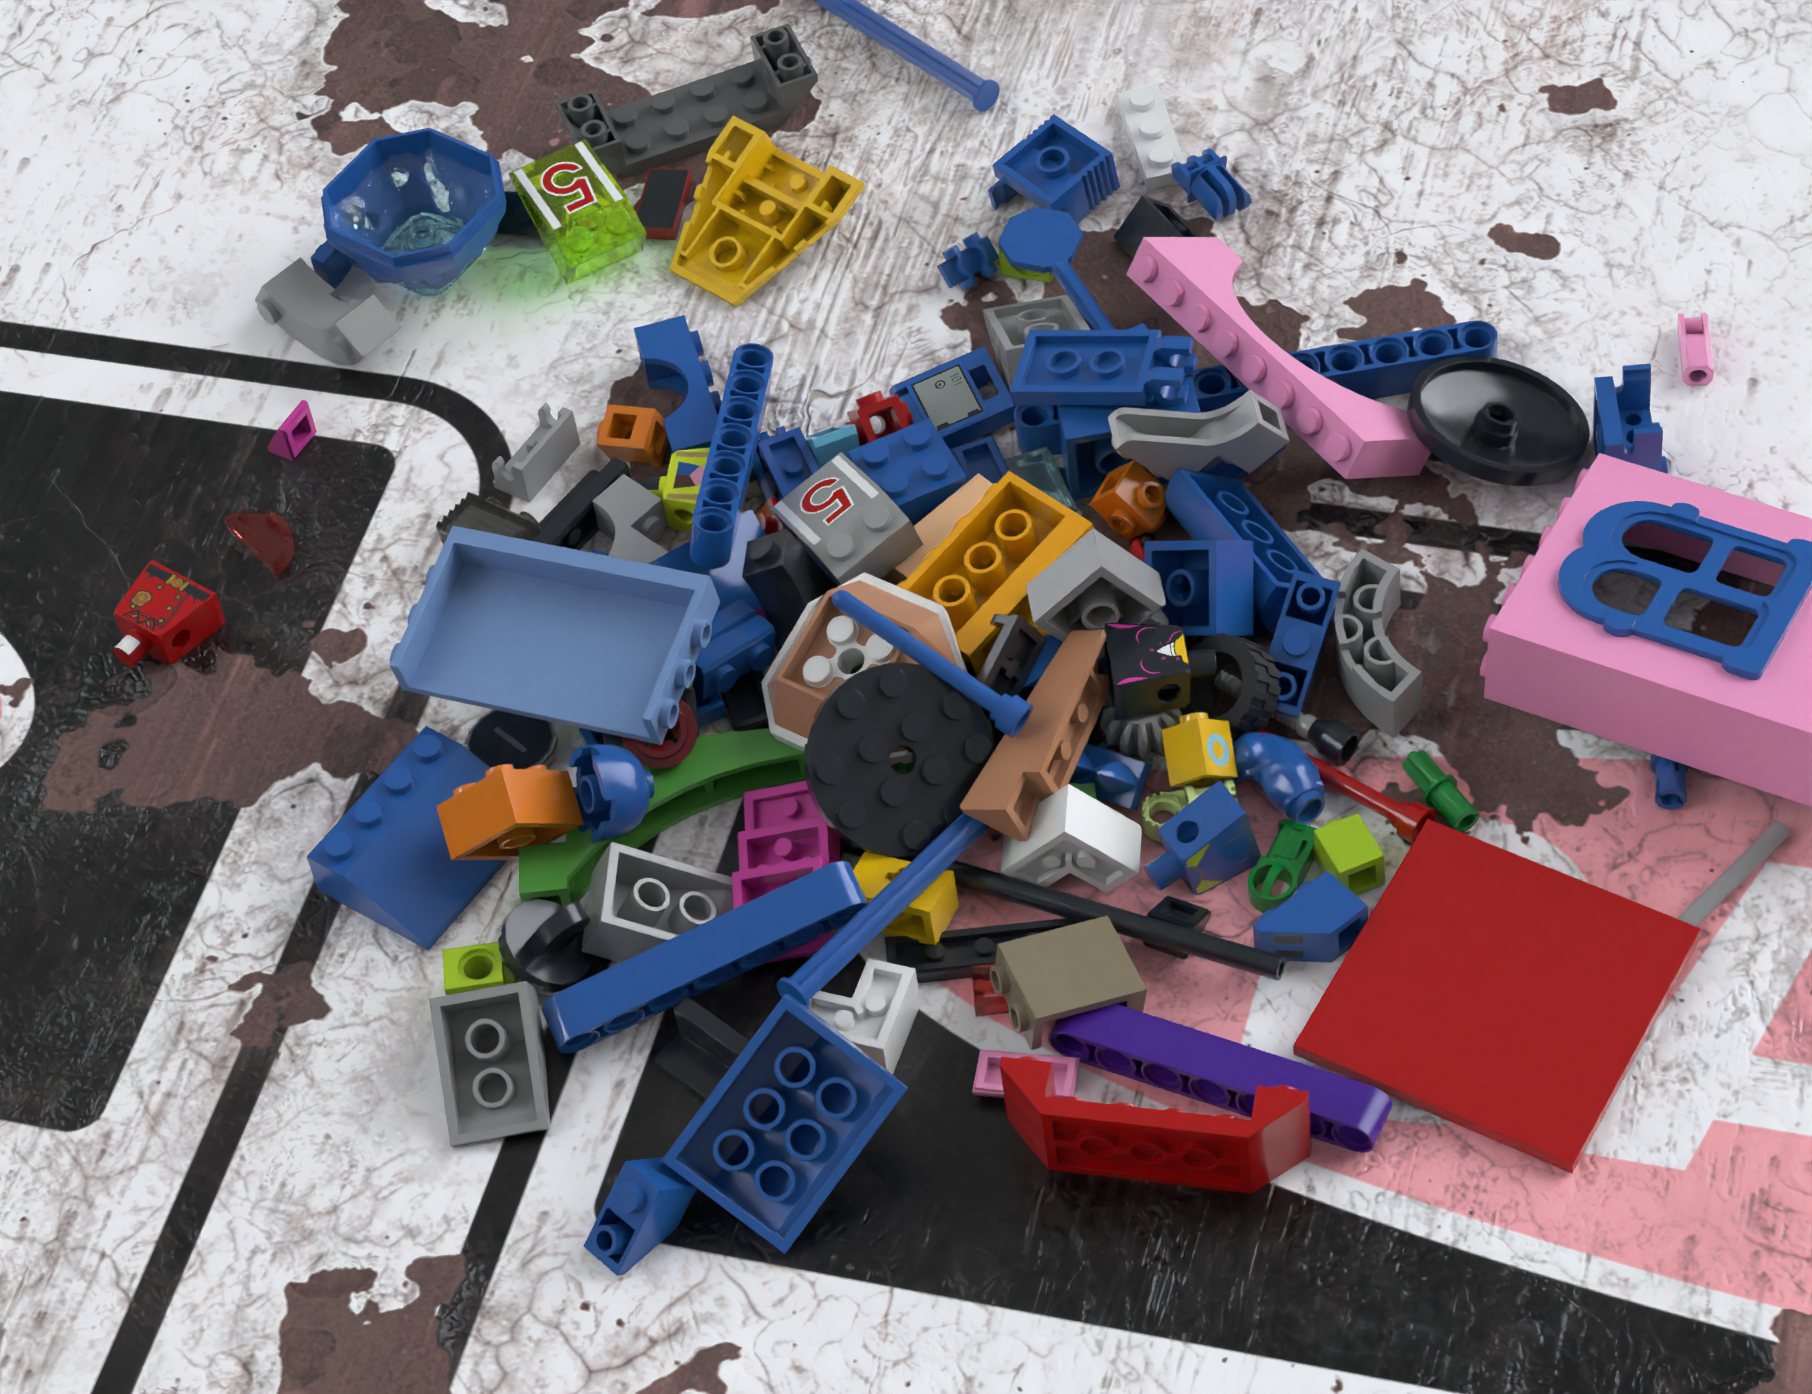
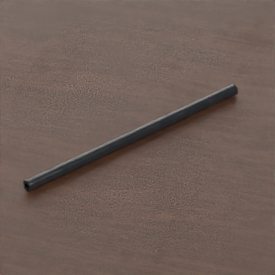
M840 837V852L860 858L864 852H869L859 847H854ZM916 857L897 859L912 862ZM955 860L946 869L954 871L955 883L958 887L1077 922L1108 916L1116 932L1124 936L1277 981L1281 979L1284 973L1286 958L1281 955Z

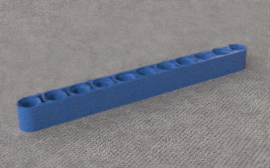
M1481 320L1468 321L1288 354L1334 383L1369 399H1378L1411 393L1419 374L1438 361L1459 356L1497 358L1498 336L1497 330L1490 323ZM1224 365L1196 369L1195 373L1185 374V377L1191 376L1201 413L1225 407L1249 391ZM1017 405L1014 410V422L1019 451L1025 456L1032 458L1062 454L1057 405Z

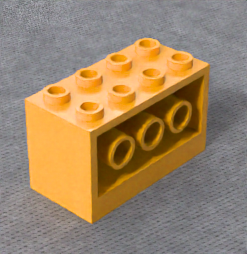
M1008 471L998 483L992 484L986 490L982 500L968 515L962 516L955 523L952 532L937 548L931 549L924 556L921 565L906 580L897 584V586L938 603L945 608L949 615L967 672L977 679L1003 628L990 624L994 614L1019 615L1043 636L1051 635L1033 623L1026 585L1093 529L1094 526L1089 520Z

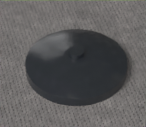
M1459 356L1444 359L1430 365L1416 378L1407 405L1410 425L1426 448L1457 470L1497 484L1540 486L1567 477L1581 463L1590 437L1589 424L1584 411L1565 389L1535 370L1498 358Z

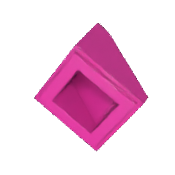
M302 400L277 429L267 447L270 453L292 461L315 435L317 430L307 401Z

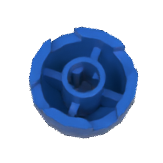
M593 744L581 746L573 750L568 767H577V787L573 788L584 822L578 829L581 832H585L590 828L592 832L591 842L594 843L623 836L639 826L648 810L649 799L654 796L655 788L651 773L648 770H644L638 758L631 751L613 744Z

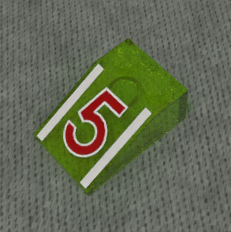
M585 139L509 173L516 191L566 285L643 251L647 235L626 194Z

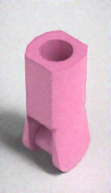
M1701 313V317L1684 318V314H1678L1677 331L1683 382L1687 386L1708 385L1714 376L1708 314Z

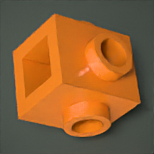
M1134 460L1109 472L1089 504L1109 523V526L1115 532L1121 534L1127 540L1145 532L1152 534L1163 524L1167 517V514L1164 512L1167 507L1165 503L1166 488L1156 476Z

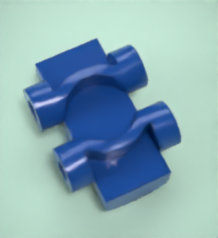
M978 232L962 240L966 247L965 249L960 251L959 247L954 245L942 252L945 261L937 265V268L949 288L959 284L961 289L965 291L978 283L974 276L978 271L983 278L998 271L994 262L999 259V255L989 237L984 236L980 238Z

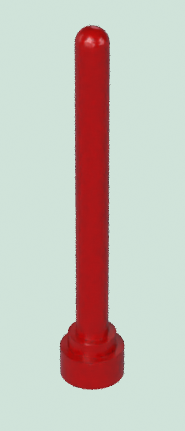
M1260 729V730L1258 731V732H1261V733L1271 734V733H1269V732H1267V731H1265V730H1263V729ZM1306 753L1318 769L1320 780L1324 785L1391 820L1392 827L1397 829V835L1413 843L1427 819L1435 822V811L1417 801L1412 803L1405 801L1400 804Z

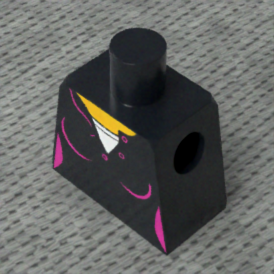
M1104 623L1107 642H1105V663L1115 721L1184 708L1190 703V680L1217 677L1215 650L1187 651L1183 628L1178 625Z

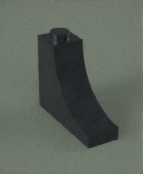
M788 529L747 541L742 578L757 597L767 620L774 626L776 631L775 644L779 653L807 604L824 595L828 590L837 588V586Z

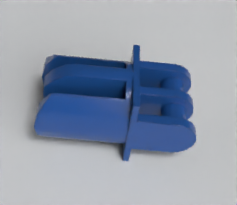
M1208 148L1202 152L1200 157L1196 155L1189 156L1184 164L1180 162L1173 163L1171 165V172L1176 182L1187 193V202L1191 203L1197 200L1217 222L1222 217L1234 214L1235 209L1241 211L1249 207L1251 197L1226 169L1227 156L1219 157L1211 148Z

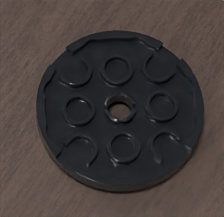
M890 663L875 666L854 674L835 687L824 699L814 715L815 719L810 729L807 744L804 747V772L809 794L816 809L827 825L838 836L854 847H859L874 854L892 858H910L918 856L963 813L960 809V804L996 747L987 717L978 703L930 672L923 665ZM896 747H903L913 755L912 766L907 774H898L890 766L889 755Z

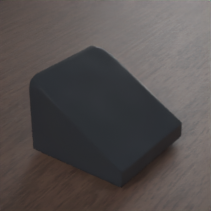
M1166 896L1148 912L1147 916L1203 932L1210 919L1211 911L1201 906ZM1143 941L1146 947L1181 959H1186L1189 954Z

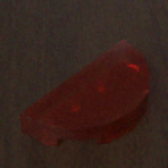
M245 510L225 517L224 521L227 529L276 577L288 567L295 553V540L291 528L283 517L268 510L265 511L266 514L254 513L247 515Z

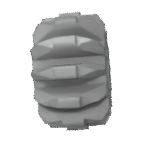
M1108 695L1104 703V710H1102V715L1100 716L1101 730H1103V735H1106L1109 749L1120 748L1122 755L1127 757L1133 753L1139 754L1144 762L1150 752L1163 757L1165 751L1161 730L1180 724L1179 718L1182 716V712L1179 709L1115 721L1111 695Z

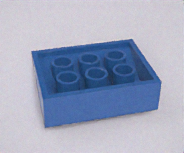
M425 726L306 856L318 891L429 950L508 861L451 860L436 808L437 805L453 797V790L457 787L469 783H477L486 778L485 772L490 767L462 744Z
M788 993L782 997L662 1159V1162L785 1254L908 1087L833 1026Z

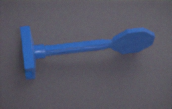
M1034 207L1010 217L998 242L1000 250L1011 266L1040 273L1051 272L1091 330H1116L1069 264L1073 261L1083 239L1082 231L1071 215L1067 212ZM1142 323L1128 330L1149 329L1146 327L1144 323Z

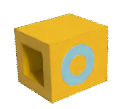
M1204 712L1191 713L1181 716L1179 718L1180 724L1161 730L1170 786L1184 787V785H1192L1194 788L1212 786L1218 781L1224 782V780L1238 777L1229 721L1209 719L1208 713Z

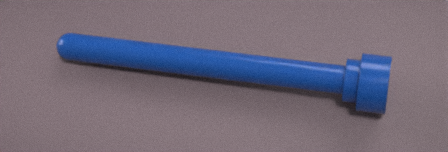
M838 590L833 594L832 602L836 608L991 712L990 718L995 721V728L1010 738L1015 737L1023 728L1032 713L1033 705L1018 695L1013 697L1008 694L999 695L849 592Z

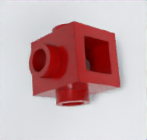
M881 390L856 399L858 408L847 412L850 422L845 423V425L855 424L859 445L862 446L913 425V419L905 401H900L898 394L883 398ZM872 417L879 418L882 423V428L877 434H875L870 422Z

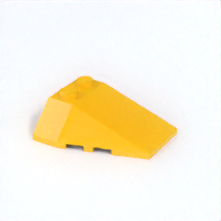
M732 116L709 149L705 161L708 164V168L702 185H697L693 196L696 203L690 221H685L669 270L732 306L738 307L837 225L862 192L865 184L831 165L823 172L778 149L765 131Z

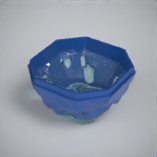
M432 128L373 139L323 189V196L321 197L326 239L332 247L347 256L352 266L364 270L377 283L398 284L422 296H436L444 293L481 256L482 252L486 250V247L492 244L499 223L506 211V198L499 161L495 160L494 156L490 153Z

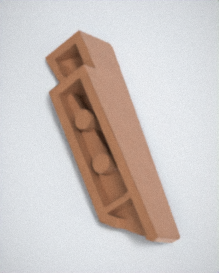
M1074 630L1067 635L1026 700L1033 705L1029 719L1015 737L1010 738L1006 734L1003 736L960 804V809L965 814L1017 841L1027 840L1040 799L1043 801L1069 783L1109 694L1108 675L1098 673L1097 662L1104 642H1107L1104 630Z

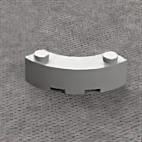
M301 257L265 283L255 298L257 309L267 323L271 325L276 323L288 335L321 358L340 365H354L360 362L402 328L374 294L365 300L353 298L348 303L340 301L336 289L318 276Z
M1361 548L1350 562L1340 581L1341 586L1334 615L1336 663L1343 686L1355 706L1375 726L1395 738L1422 708V671L1408 663L1395 650L1388 636H1385V630L1390 619L1401 605L1400 569Z

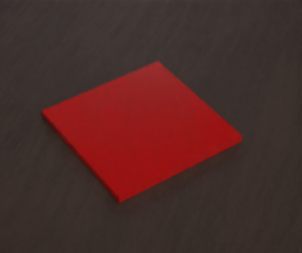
M1427 819L1293 1045V1052L1296 1056L1350 1079L1374 1086L1387 1095L1573 1174L1701 938V928ZM1388 911L1468 921L1467 929L1464 930L1388 915Z

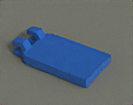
M1029 330L1010 389L1013 405L1145 406L1146 402H1153L1155 399L1163 406L1186 405L1189 389L1188 385L1182 384L1185 374L1195 373L1198 363L1197 354H1191L1194 346L1193 337L1166 335L1162 337L1160 330Z

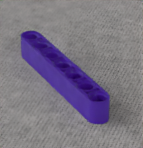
M1118 1004L1057 1019L1048 1037L1050 1046L1064 1057L1080 1058L1081 1063L1250 1118L1252 1116L1257 1085L1269 1087L1287 1085L1297 1090L1309 1091L1311 1138L1355 1152L1365 1153L1373 1150L1393 1106L1391 1099L1386 1093L1369 1084Z

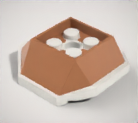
M865 572L837 588L828 590L824 595L809 602L761 682L770 733L776 740L804 752L818 707L835 687L854 675L850 674V671L855 666L864 664L856 672L859 673L883 664H919L836 608L832 602V596L836 591L845 590L967 672L949 615L942 605ZM896 747L889 755L890 765L899 762L903 764L912 762L913 755L903 747Z

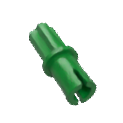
M1412 751L1407 755V759L1402 763V768L1424 793L1423 801L1428 806H1435L1453 827L1452 829L1463 833L1473 827L1480 817L1479 811L1457 789V780L1452 775H1445L1425 751Z

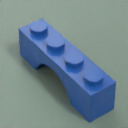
M684 315L634 328L639 356L649 388L671 390L686 398L674 413L663 419L670 454L672 455L679 450L709 448L721 406V399L718 390L709 391L708 387L714 386V381L708 360L700 362L698 358L704 356L698 330L689 331Z

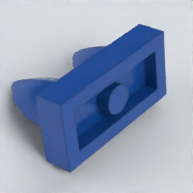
M1086 743L1068 784L1095 783L1097 798L1137 811L1152 765Z

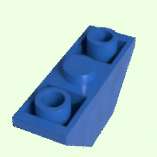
M1296 569L1294 571L1268 653L1275 659V667L1280 673L1279 687H1281L1276 702L1277 708L1275 712L1299 718L1313 685L1325 648L1341 586L1340 582Z

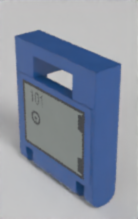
M985 346L895 384L889 390L890 396L898 394L900 401H905L912 415L913 424L930 418L950 450L1014 422L1016 405H1013L1011 395ZM990 380L997 395L983 401L978 389L987 386Z

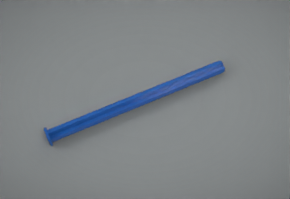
M812 0L971 100L974 108L978 111H986L996 102L1000 91L999 84L996 81L982 79L858 0Z
M963 812L790 978H781L777 982V989L780 995L783 997L789 993L809 1008L810 999L990 826Z

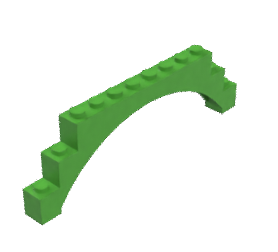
M987 718L993 733L992 719ZM770 728L740 732L728 731L722 734L697 737L693 751L679 765L660 770L643 765L644 770H648L653 777L654 796L649 799V807L641 824L631 832L611 840L593 843L591 842L592 832L590 828L585 832H581L577 827L566 833V842L540 843L534 846L519 847V895L521 902L541 899L556 902L563 907L579 902L589 891L591 873L611 842L637 849L657 834L693 815L725 802L744 797V792L806 781L804 752L776 740L770 733ZM650 743L648 748L651 749L654 743ZM899 762L890 766L898 774H907L912 766V762L906 764ZM1095 783L1070 784L1096 799Z

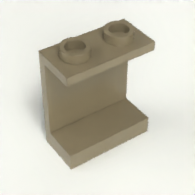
M1108 916L999 943L997 945L995 965L990 967V979L994 991L997 995L1003 994L1009 1006L1011 1024L1017 1033H1023L1031 1050L1041 1047L1045 1022L1113 1004L1140 1012L1144 1010L1147 988Z

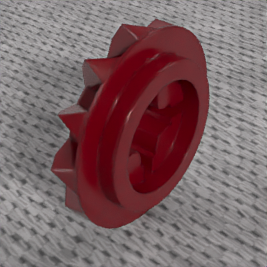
M680 699L677 722L673 728H668L669 733L677 740L676 743L664 739L662 745L653 744L652 748L649 749L650 742L622 737L623 745L644 766L660 770L679 765L693 751L698 734L696 718L690 707Z

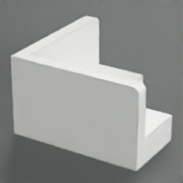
M1067 784L1038 804L1026 841H1017L1004 834L1001 873L1045 887L1071 873L1101 891L1108 893L1139 874L1142 828L1138 823Z
M868 958L852 998L818 991L810 999L809 1009L893 1075L921 1003L915 968Z

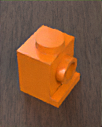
M608 404L604 419L598 425L596 445L610 460L615 457L621 461L650 463L653 467L661 468L668 445L663 423L664 418L655 408Z

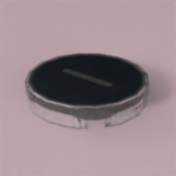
M491 709L479 716L468 729L464 745L490 768L503 764H512L514 769H526L535 765H546L547 769H549L556 761L559 741L554 722Z

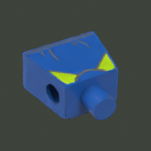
M1218 781L1160 827L1158 833L1166 853L1144 866V869L1158 891H1162L1182 878L1193 894L1201 895L1256 866L1261 853L1247 813L1224 784Z

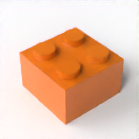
M512 764L492 767L485 772L486 778L477 783H469L457 787L453 790V797L436 806L451 860H519V847L550 843L584 824L569 771L548 770L546 765H535L526 769H514Z

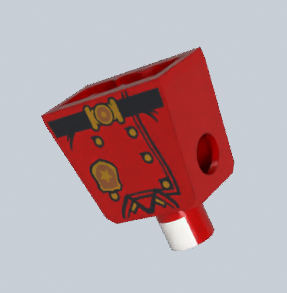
M151 560L115 608L114 617L123 639L113 648V652L124 665L131 668L146 654L166 664L177 662L226 623L216 593Z

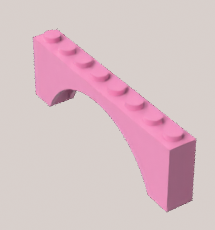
M1143 237L1126 275L1249 390L1280 408L1284 422L1345 479L1420 475L1431 451L1423 445L1414 433L1407 411L1374 401L1334 383L1293 358L1268 338L1248 317L1235 296L1233 283L1244 261L1218 237Z

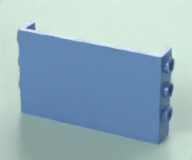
M452 526L435 565H432L426 574L425 588L418 604H414L410 609L408 626L400 643H397L392 649L390 667L404 691L662 745L668 728H673L677 722L679 701L683 691L693 683L696 671L695 662L701 648H706L710 641L712 621L720 604V599L711 577L707 575Z

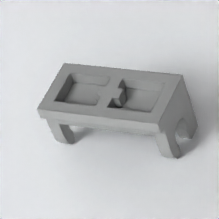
M545 403L538 411L539 427L504 466L505 461L501 456L492 463L495 477L493 481L494 488L530 503L580 445L573 411L562 407L558 412L556 420L550 413L551 408L549 404Z

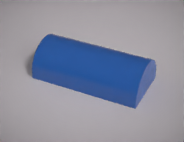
M1180 468L1176 470L1167 486L1165 503L1168 510L1194 541H1253V613L1268 631L1275 634L1295 569L1319 577L1322 576L1240 479Z

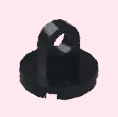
M541 899L522 902L503 920L501 936L498 938L499 951L506 966L520 981H527L531 985L535 983L538 986L544 987L542 991L560 992L578 983L590 968L593 955L581 951L584 928L590 922V918L579 902L569 904L566 907L556 902Z

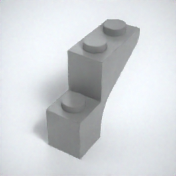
M1251 390L1231 404L1210 412L1191 413L1122 407L1108 416L1112 433L1111 442L1117 453L1125 459L1131 458L1145 466L1154 476L1158 478L1163 477L1169 481L1178 468L1198 472L1217 456L1225 463H1233L1251 473L1290 442L1281 409Z
M623 474L592 501L599 531L614 541L608 556L648 564L669 552L655 543L668 529L662 499Z

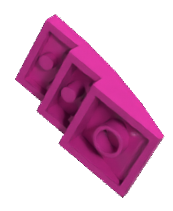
M806 781L743 793L745 831L738 832L739 871L732 872L733 909L821 867L840 861V836L827 825L819 814L809 794ZM833 931L766 963L814 955L832 938Z

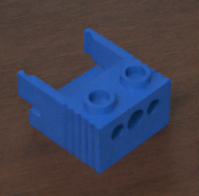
M1053 114L1050 116V120L1044 121V125L1038 126V129L1028 135L1027 139L1020 141L992 165L995 177L1000 180L988 189L991 205L996 210L1000 204L1008 203L1020 193L1039 207L1069 213L1076 224H1078L1090 213V210H1094L1096 205H1100L1101 201L1106 200L1107 196L1113 194V191H1117L1120 188L1112 152Z
M1651 363L1622 366V384L1618 387L1614 386L1613 376L1594 378L1592 443L1595 459L1601 453L1668 474L1667 460L1665 456H1662L1663 429L1660 427L1659 422L1652 423L1650 412Z

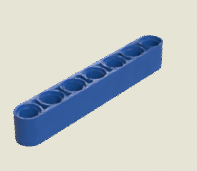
M756 343L743 344L737 347L733 354L692 518L689 558L694 564L702 568H721L728 564L731 558L770 394L774 357L772 351L764 345Z
M847 861L833 862L552 995L542 1003V1013L559 1052L562 1054L578 1052L680 1004L687 996L689 998L695 997L846 925L868 902L850 863Z

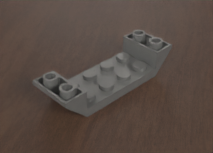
M788 23L750 36L754 61L741 66H736L732 69L605 111L594 89L555 102V105L574 145L582 141L601 168L629 178L649 171V168H658L708 151L732 116L763 131L785 124L817 83L818 75ZM578 151L582 161L586 162L581 153Z

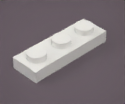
M1153 85L1117 93L1118 107L1147 191L1178 184L1172 175L1171 165L1176 162L1184 164L1185 160L1159 86Z

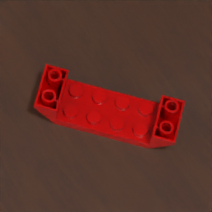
M1001 1056L1000 1071L1008 1122L1048 1170L1252 1194L1310 1157L1309 1091L1297 1090L1287 1085H1277L1274 1087L1257 1085L1251 1120H1246L1229 1114L1211 1116L1187 1113L1177 1108L1158 1110L1136 1107L1125 1102L1106 1104L1088 1102L1073 1096L1057 1098L1052 1062L1041 1061L1030 1056L1020 1058Z

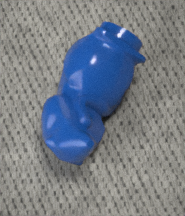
M1261 732L1245 733L1232 742L1238 775L1237 778L1232 779L1235 783L1244 780H1256L1258 784L1262 785L1269 801L1284 811L1285 815L1295 823L1299 822L1308 825L1321 814L1325 806L1324 784L1320 780L1318 769L1312 760L1295 742L1284 737Z

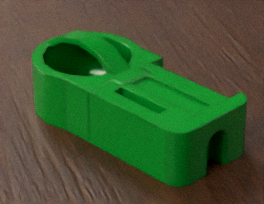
M1281 819L1278 822V833L1266 856L1260 857L1257 865L1249 873L1248 895L1250 903L1256 910L1264 913L1269 909H1276L1291 898L1297 888L1303 884L1315 860L1314 830L1317 828L1299 822L1295 823L1289 819ZM1276 879L1282 880L1290 886L1283 894L1270 896ZM1263 882L1261 892H1258L1256 887Z

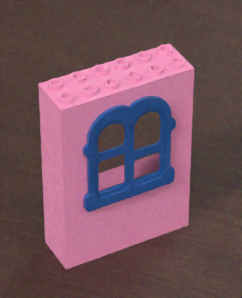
M1599 453L1590 469L1583 468L1580 472L1573 496L1563 499L1554 526L1548 525L1544 529L1539 542V549L1535 556L1529 554L1525 559L1517 585L1510 584L1508 586L1498 615L1491 614L1486 622L1483 631V641L1488 643V649L1480 667V676L1485 677L1484 698L1812 807V518ZM1622 539L1699 562L1701 565L1697 571L1686 573L1641 559L1631 554L1624 547ZM1720 570H1724L1775 586V588L1768 596H1758L1721 584L1716 580V577ZM1623 572L1658 583L1661 586L1646 612L1641 615H1632L1601 603L1593 594V583L1605 574ZM1682 592L1758 616L1743 644L1736 647L1691 634L1664 623V619Z

